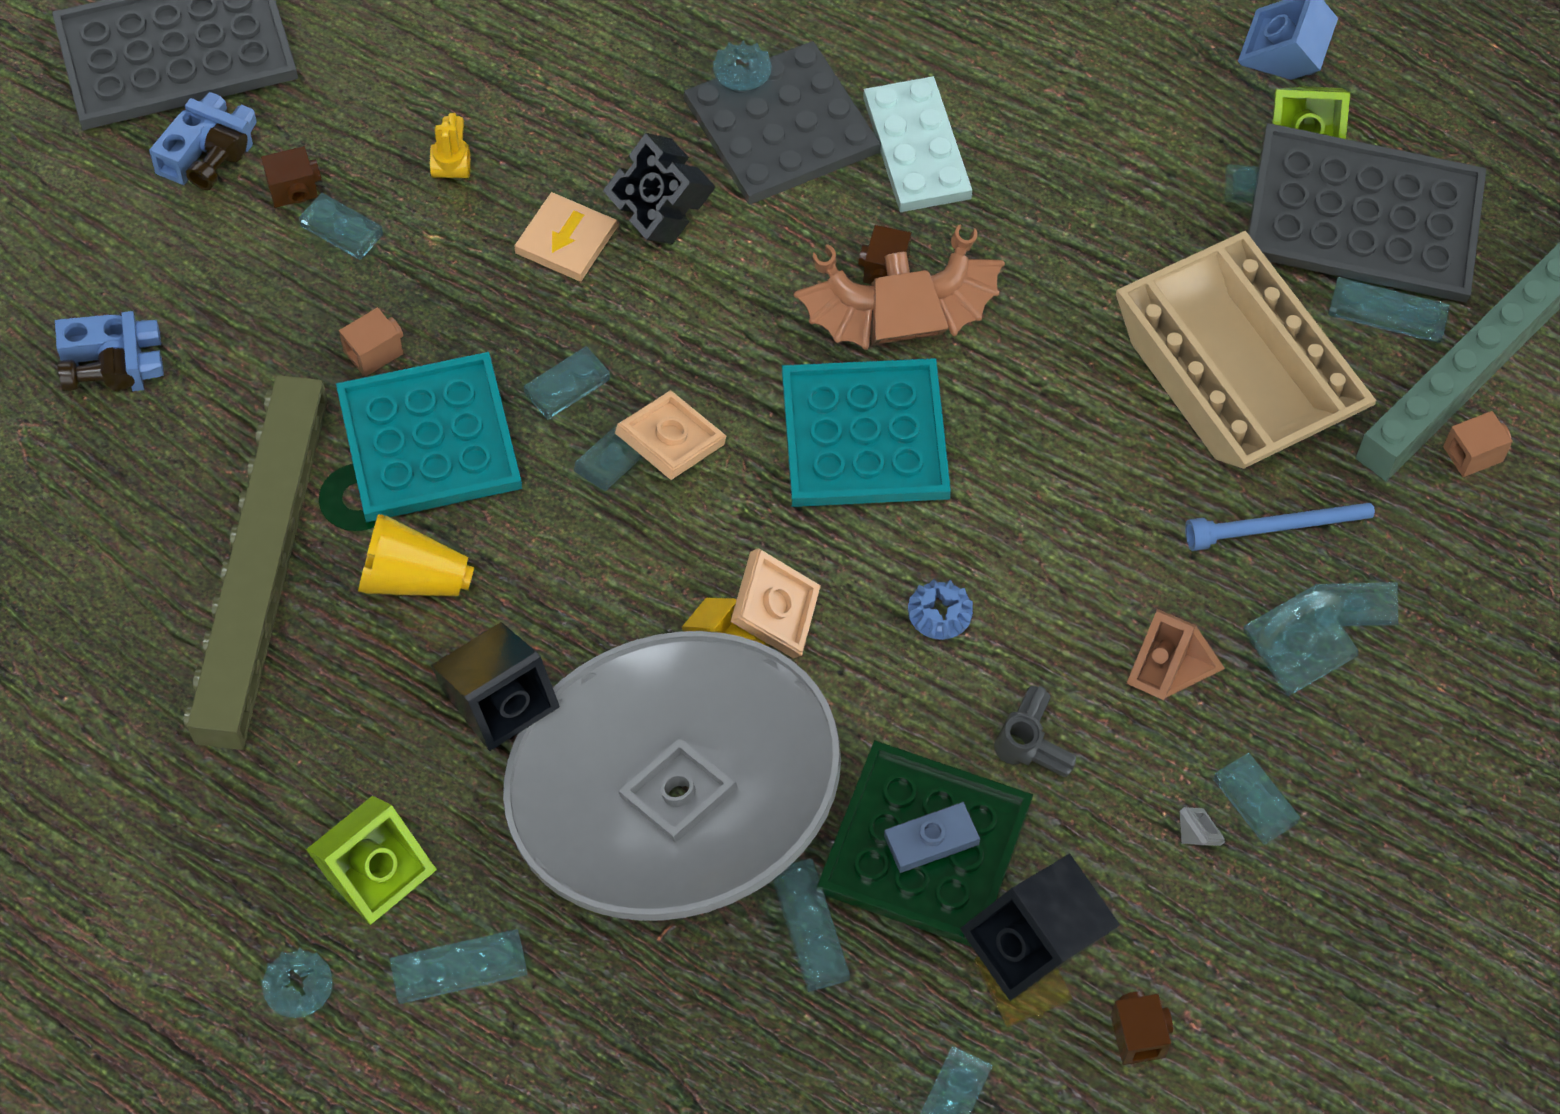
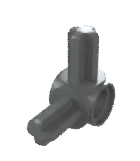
M1032 685L1027 689L1017 712H1011L1008 715L1000 733L995 739V752L1005 763L1012 765L1023 763L1028 766L1031 761H1034L1063 777H1067L1076 763V756L1043 739L1045 732L1042 731L1043 727L1040 720L1050 701V694L1046 692L1044 687ZM1011 734L1022 738L1025 744L1016 743L1012 739Z

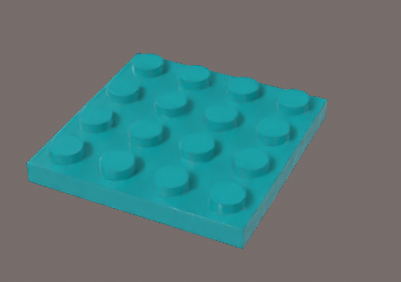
M489 352L336 383L366 522L375 521L378 514L394 517L522 489L521 477Z
M936 358L782 365L792 507L950 499L951 488Z

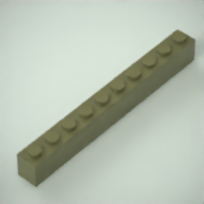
M276 375L273 390L268 389L266 392L264 408L267 414L265 422H259L257 427L256 444L258 449L256 456H251L248 462L247 475L248 479H250L248 489H243L240 493L239 512L241 516L239 524H233L230 533L232 552L230 559H224L221 568V581L223 583L221 595L216 594L212 603V617L214 618L212 630H207L203 638V654H205L203 666H198L195 670L193 688L196 693L193 704H187L184 713V727L189 730L195 745L244 750L328 403L323 380Z

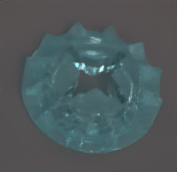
M742 40L740 45H733L728 42L724 50H717L716 59L713 61L715 77L722 85L732 90L748 91L758 88L768 80L771 74L772 63L770 62L768 51H762L758 43L750 46L744 40ZM736 59L741 60L743 63L749 62V72L742 65H736Z
M299 947L294 952H281L279 958L273 963H267V970L261 983L264 998L272 1010L286 1017L299 1018L316 1012L325 1004L331 994L333 978L329 965L317 952H307ZM292 969L300 977L308 976L303 980V990L305 993L303 996L293 986L285 988L290 983L289 971Z

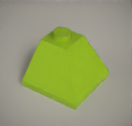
M1329 87L1275 89L1272 124L1346 139L1350 92L1343 88Z

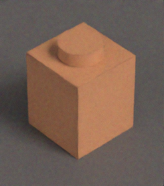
M378 307L339 330L343 352L364 377L403 355L400 338L404 335L401 327L393 317L387 319Z
M1490 411L1452 426L1443 448L1461 476L1466 477L1503 462L1513 441L1508 427L1504 423H1500L1494 412Z

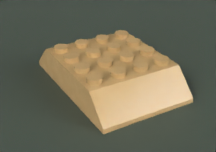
M1246 231L1116 291V297L1131 344L1216 460L1244 469L1374 406L1376 403V399Z

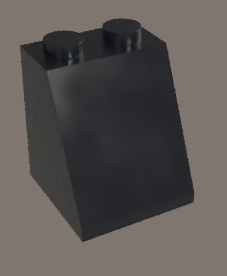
M502 622L482 632L473 640L446 654L442 659L431 665L441 690L489 751L560 707L541 656Z
M1068 854L1012 887L962 926L960 930L1006 997L1011 1001L1119 927L1120 924L1071 854Z

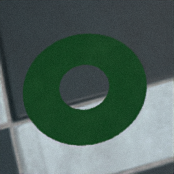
M353 464L343 466L327 477L319 492V507L324 517L336 527L349 531H363L374 528L376 520L366 522L363 510L349 509L345 506L342 499L346 488L357 483Z

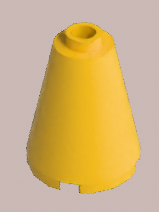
M378 514L358 592L384 595L459 596L460 589L469 590L474 567L467 565V556L387 515Z

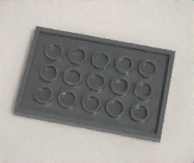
M101 0L52 12L82 130L185 106L190 98L201 101L209 92L224 97L298 79L296 66L275 0Z
M1267 123L1263 134L1247 233L1269 262L1467 303L1472 290L1487 168Z

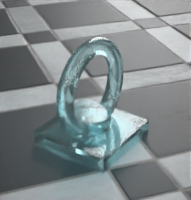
M1312 586L1244 626L1245 634L1287 696L1292 695L1358 656V649L1337 620L1344 605L1343 598L1337 591H1317Z

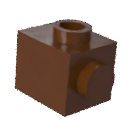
M305 146L261 156L274 208L293 203H303L306 200L318 197L315 182L322 181L316 159H308Z
M879 225L874 226L870 244H863L859 255L858 266L864 267L863 283L871 284L875 278L888 276L885 255L907 252V258L909 259L912 232Z
M1136 991L1121 996L1119 1000L1115 1001L1110 1017L1122 1065L1166 1058L1171 1046L1169 1034L1173 1033V1022L1169 1008H1162L1159 993L1145 996L1144 992Z

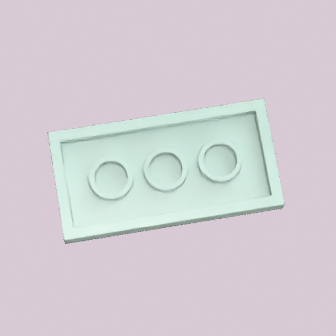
M934 76L864 89L863 99L875 136L880 142V152L899 211L905 212L970 200L972 198V187Z

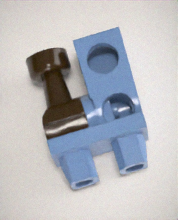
M209 92L201 101L190 98L185 104L186 110L182 111L150 148L149 152L155 174L181 185H185L189 180L199 189L208 191L211 190L218 180L216 170L225 160L229 162L239 161L244 151L248 152L253 146L251 132L257 122L254 110L241 104L237 106L232 114L225 112L227 110L225 100L212 92ZM202 151L207 153L203 161L197 160Z
M133 311L121 312L122 316L101 315L55 320L56 346L61 360L58 361V372L62 391L77 390L79 382L104 381L106 386L113 391H120L129 387L132 388V391L144 390V379L164 376L160 350L141 353V347L161 345L160 329L157 320L136 321ZM98 360L95 363L79 366V362Z

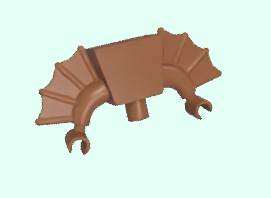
M960 224L951 238V245L955 252L950 254L948 264L943 271L930 276L928 270L910 273L907 252L892 253L884 256L888 276L875 278L870 286L853 283L843 270L839 271L836 267V252L832 246L826 244L825 250L831 259L827 262H822L813 253V262L818 272L827 273L830 278L828 281L795 291L794 297L798 298L806 306L810 317L809 323L820 325L828 330L835 343L849 341L861 346L864 350L869 348L870 334L871 346L942 335L948 329L952 336H956L965 324L982 320V313L988 300L993 296L999 295L997 275L1005 265V262L1003 260L968 259L965 255L972 248L977 238V230L974 228L970 239L964 240L959 235Z

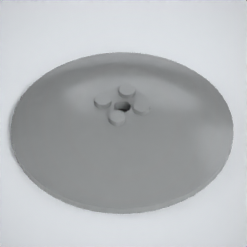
M681 631L653 635L617 646L594 657L564 677L553 687L560 707L518 733L507 761L504 777L503 800L505 816L511 836L526 864L547 887L575 905L598 914L639 921L670 920L707 913L730 905L754 893L785 871L805 851L822 827L835 799L841 768L840 740L835 719L821 690L810 676L791 659L762 643L741 636L720 632ZM674 787H689L688 791L682 796L671 797L668 795Z

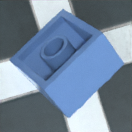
M1282 0L1256 9L1238 62L1244 67L1289 80L1312 75L1321 70L1338 17L1324 0Z

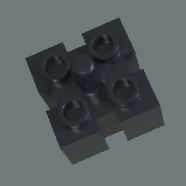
M645 133L629 154L634 163L629 169L619 168L603 192L619 210L634 213L629 221L646 240L673 244L690 222L685 215L689 208L699 210L716 187L698 167L685 165L689 157L672 138Z

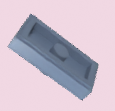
M964 802L884 830V838L900 873L977 846L980 842V837Z

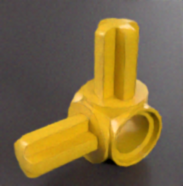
M449 113L448 116L443 117L442 124L436 125L434 129L436 142L431 144L430 148L431 178H469L471 166L470 147L463 140L464 119L456 116V113Z

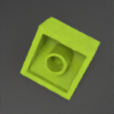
M371 796L306 849L327 880L370 925L437 870L393 806L375 796Z

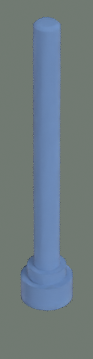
M1363 503L1215 524L1212 520L1207 521L1203 517L1187 520L1185 534L1189 549L1191 551L1209 549L1210 545L1216 544L1219 539L1370 519L1375 515V509L1371 503Z

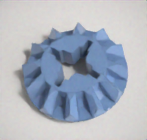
M933 579L929 584L919 585L915 593L910 596L908 604L909 619L915 629L929 638L939 640L950 639L964 632L969 626L973 614V601H970L965 588H958L952 583L951 579L946 583L937 582ZM936 598L942 600L944 606H950L947 608L945 620H943L942 615L939 614L937 609H932L934 608Z

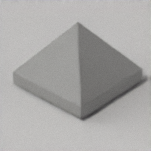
M1184 807L1180 810L1182 844L1221 846L1225 843V838L1204 808Z

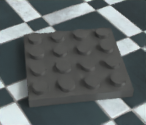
M814 41L684 90V101L748 205L880 153V142Z

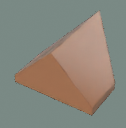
M1157 609L1126 684L1165 700V698L1225 668L1196 625Z

